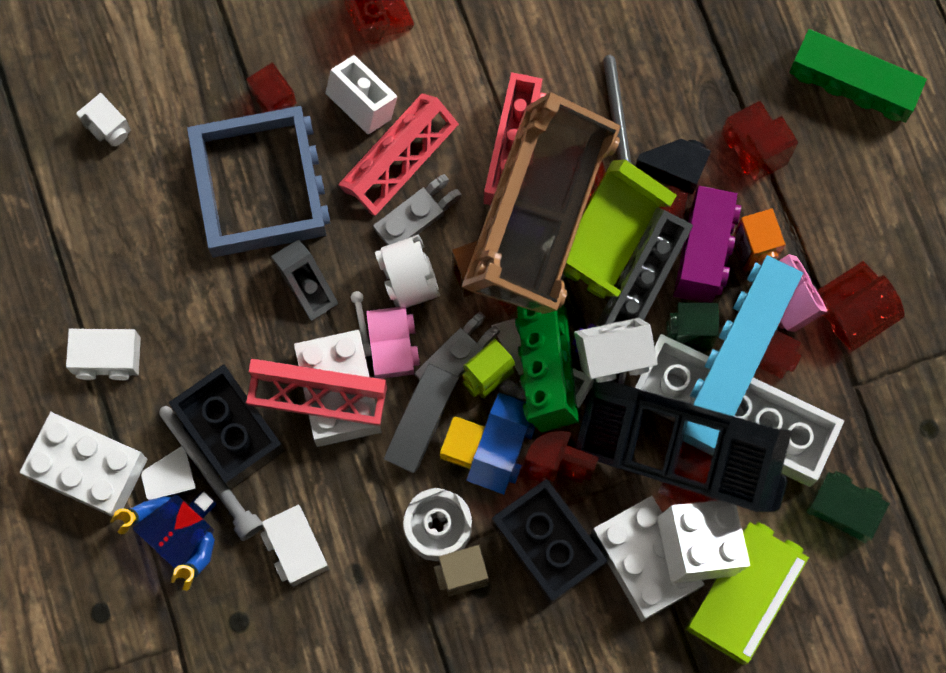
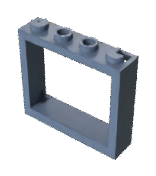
M301 106L187 127L207 244L212 257L291 243L298 239L302 241L327 236L325 225L331 223L327 205L321 206L319 195L325 194L322 176H315L313 165L319 164L316 145L309 146L308 135H313L310 116L304 117ZM295 125L313 219L222 236L205 142Z

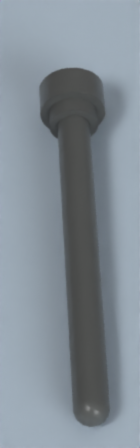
M607 55L603 59L611 118L612 122L621 125L617 136L620 138L616 150L618 160L625 159L631 163L616 60L614 56Z

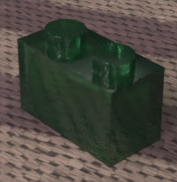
M678 303L674 313L669 314V321H666L665 336L696 351H711L719 337V304Z
M837 471L834 474L828 472L822 477L805 512L861 542L867 543L873 539L890 503L882 500L883 495L878 491L865 487L863 490L852 484L853 480L849 476Z

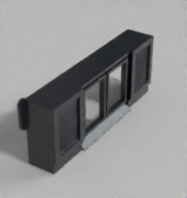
M595 378L592 390L590 389L574 455L684 488L755 512H777L781 507L787 479L784 475H781L792 431L770 427L617 383L615 380L596 382ZM645 409L676 418L663 470L632 461ZM688 421L719 430L706 484L674 474Z

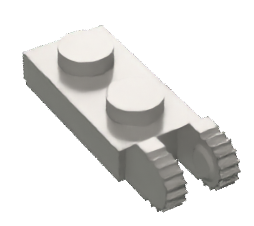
M442 174L426 188L420 189L374 224L373 229L386 245L413 237L442 217L444 211L455 204L462 197V194L458 189H455L444 196L437 204L432 196L442 190L449 182L448 177Z
M478 312L463 329L460 328L414 375L421 380L430 363L460 377L465 372L463 365L495 339L500 330L496 326L489 328L476 343L469 335L479 328L486 318L481 312Z

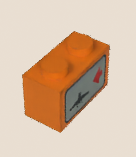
M773 208L741 217L733 234L735 236V247L744 272L752 270L755 262L762 264L767 255L778 259L786 245Z

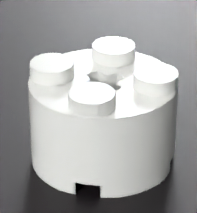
M419 234L381 247V250L375 252L380 269L384 270L386 278L390 279L385 281V286L390 299L394 301L396 307L408 308L440 297L435 274L429 257L423 253L422 248H424V244Z
M432 488L419 493L412 499L406 509L403 525L406 539L414 552L426 560L439 561V556L459 551L466 547L471 536L472 518L466 502L460 496L445 489ZM434 518H438L440 522H447L443 525V531L437 532L436 529H430L433 526L432 520Z

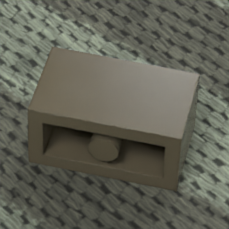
M479 545L439 556L440 565L434 567L439 589H447L449 597L488 586V575Z

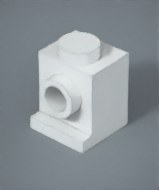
M102 93L98 94L76 113L82 124L99 141L105 139L111 146L120 145L131 131L126 119Z

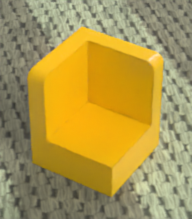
M456 416L453 417L440 451V459L470 469L485 427Z

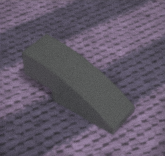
M430 363L428 364L392 438L384 460L412 473L419 468L429 443L434 437L459 376Z

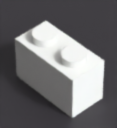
M355 55L330 71L326 94L368 135L392 119L398 96Z
M69 329L66 368L73 375H76V378L83 380L96 379V375H109V378L113 380H128L129 375L138 376L141 337L135 329Z
M296 505L262 521L266 531L260 534L267 550L271 551L274 549L279 561L274 563L282 582L288 580L292 587L330 570L300 505Z

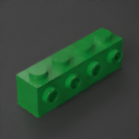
M808 29L789 71L790 74L795 75V78L803 83L816 84L823 87L827 93L833 96H844L853 100L861 108H872L883 113L889 120L905 123L913 113L927 81V78L811 29Z
M562 305L557 311L542 314L517 306L518 318L515 319V326L520 335L521 345L518 346V355L523 364L524 374H521L520 381L526 394V403L523 404L526 420L532 423L541 433L579 422L566 307Z

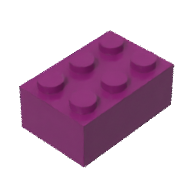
M698 186L688 217V222L693 227L683 244L674 297L712 304L715 296L722 294L723 286L726 287L730 267H725L724 264L727 265L729 255H732L735 244V236L730 234H733L741 212V205H736L738 193Z

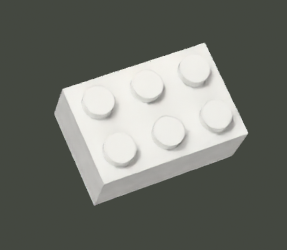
M359 330L294 344L298 366L369 377ZM303 387L307 402L312 398V395L307 388ZM313 389L316 395L322 391ZM330 392L320 399L326 409L336 410L346 403L340 393ZM346 394V396L349 398V400L356 396V395ZM363 397L353 404L359 414L375 415L376 404L374 398ZM317 402L311 405V407L320 408ZM350 407L347 408L345 411H343V412L353 413V411L350 409ZM309 415L317 447L382 433L381 427L376 425Z
M50 412L20 473L34 482L113 517L118 509L124 508L148 459L141 452Z
M653 496L593 528L591 532L594 541L607 559L609 567L641 622L704 586L702 580L671 584L657 520L662 511Z

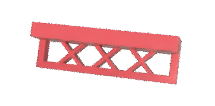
M421 94L338 185L346 194L356 197L370 214L376 216L459 123L437 97ZM439 113L446 121V124L438 133H431V121ZM415 138H423L422 151L418 155H410L411 142ZM394 161H402L401 174L397 178H389V166ZM373 184H381L380 196L372 203L365 193Z
M251 359L249 374L251 381L246 401L247 405L369 425H381L387 384L384 379ZM259 380L273 382L279 393L269 400L256 398ZM279 383H280V384H286V385H289V386H287L286 388L282 389V387L279 385ZM298 386L307 388L312 395V398L302 405L293 404L287 396L290 391ZM313 389L322 391L316 395ZM330 392L340 393L346 403L336 410L326 409L320 399ZM346 394L356 395V396L349 400V398L346 396ZM284 397L287 403L279 402L277 400ZM363 397L377 399L375 415H361L353 404ZM317 402L320 408L311 407V405ZM349 407L353 411V413L343 412Z

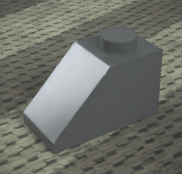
M299 239L271 256L285 282L311 321L339 304L311 253Z

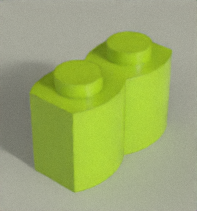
M493 339L463 365L465 372H463L462 376L465 380L462 383L472 396L480 395L481 398H485L514 373L515 361L496 339Z

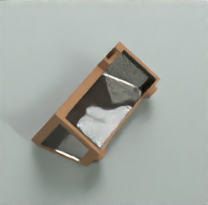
M552 92L526 106L462 284L463 288L542 314L557 311L563 305L567 296V290L564 289V281L560 279L601 160L608 155L612 156L617 150L620 138L617 136L621 125Z

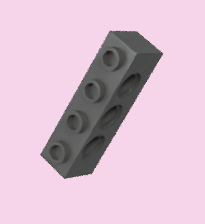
M656 208L616 285V288L621 293L618 297L611 296L597 322L599 326L640 318L644 321L693 227L692 224L661 208Z

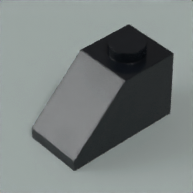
M681 138L639 154L635 167L651 178L693 194L711 150L706 149L705 145L699 141H687Z

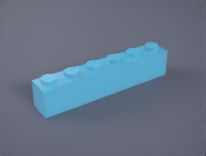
M768 255L762 264L755 262L747 278L748 281L752 282L748 293L741 291L733 307L734 310L738 311L734 322L726 321L718 337L724 340L719 351L712 350L704 366L710 369L705 381L698 378L690 394V397L695 399L694 405L732 416L735 415L804 272ZM688 421L683 441L713 456L719 430Z

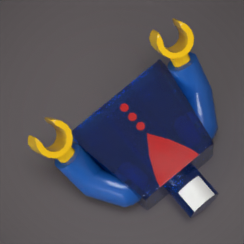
M203 491L189 506L178 495L173 497L164 496L144 501L129 510L124 508L118 509L110 522L122 520L125 523L119 528V534H125L132 524L135 525L132 529L175 568L171 582L174 583L177 578H184L186 581L182 589L187 591L191 587L193 578L197 577L211 561L215 542L212 535L214 529L204 518L217 504Z

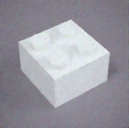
M640 318L574 331L581 370L590 379L596 378V382L614 380L617 373L629 371L630 375L644 374L650 371V366L658 365L651 325Z
M720 500L672 505L657 517L671 584L731 577L750 566L736 505Z

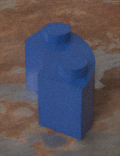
M498 393L474 455L467 478L468 482L503 495L509 482L516 483L522 465L516 462L525 438L532 439L536 429L525 418L523 404L526 402Z

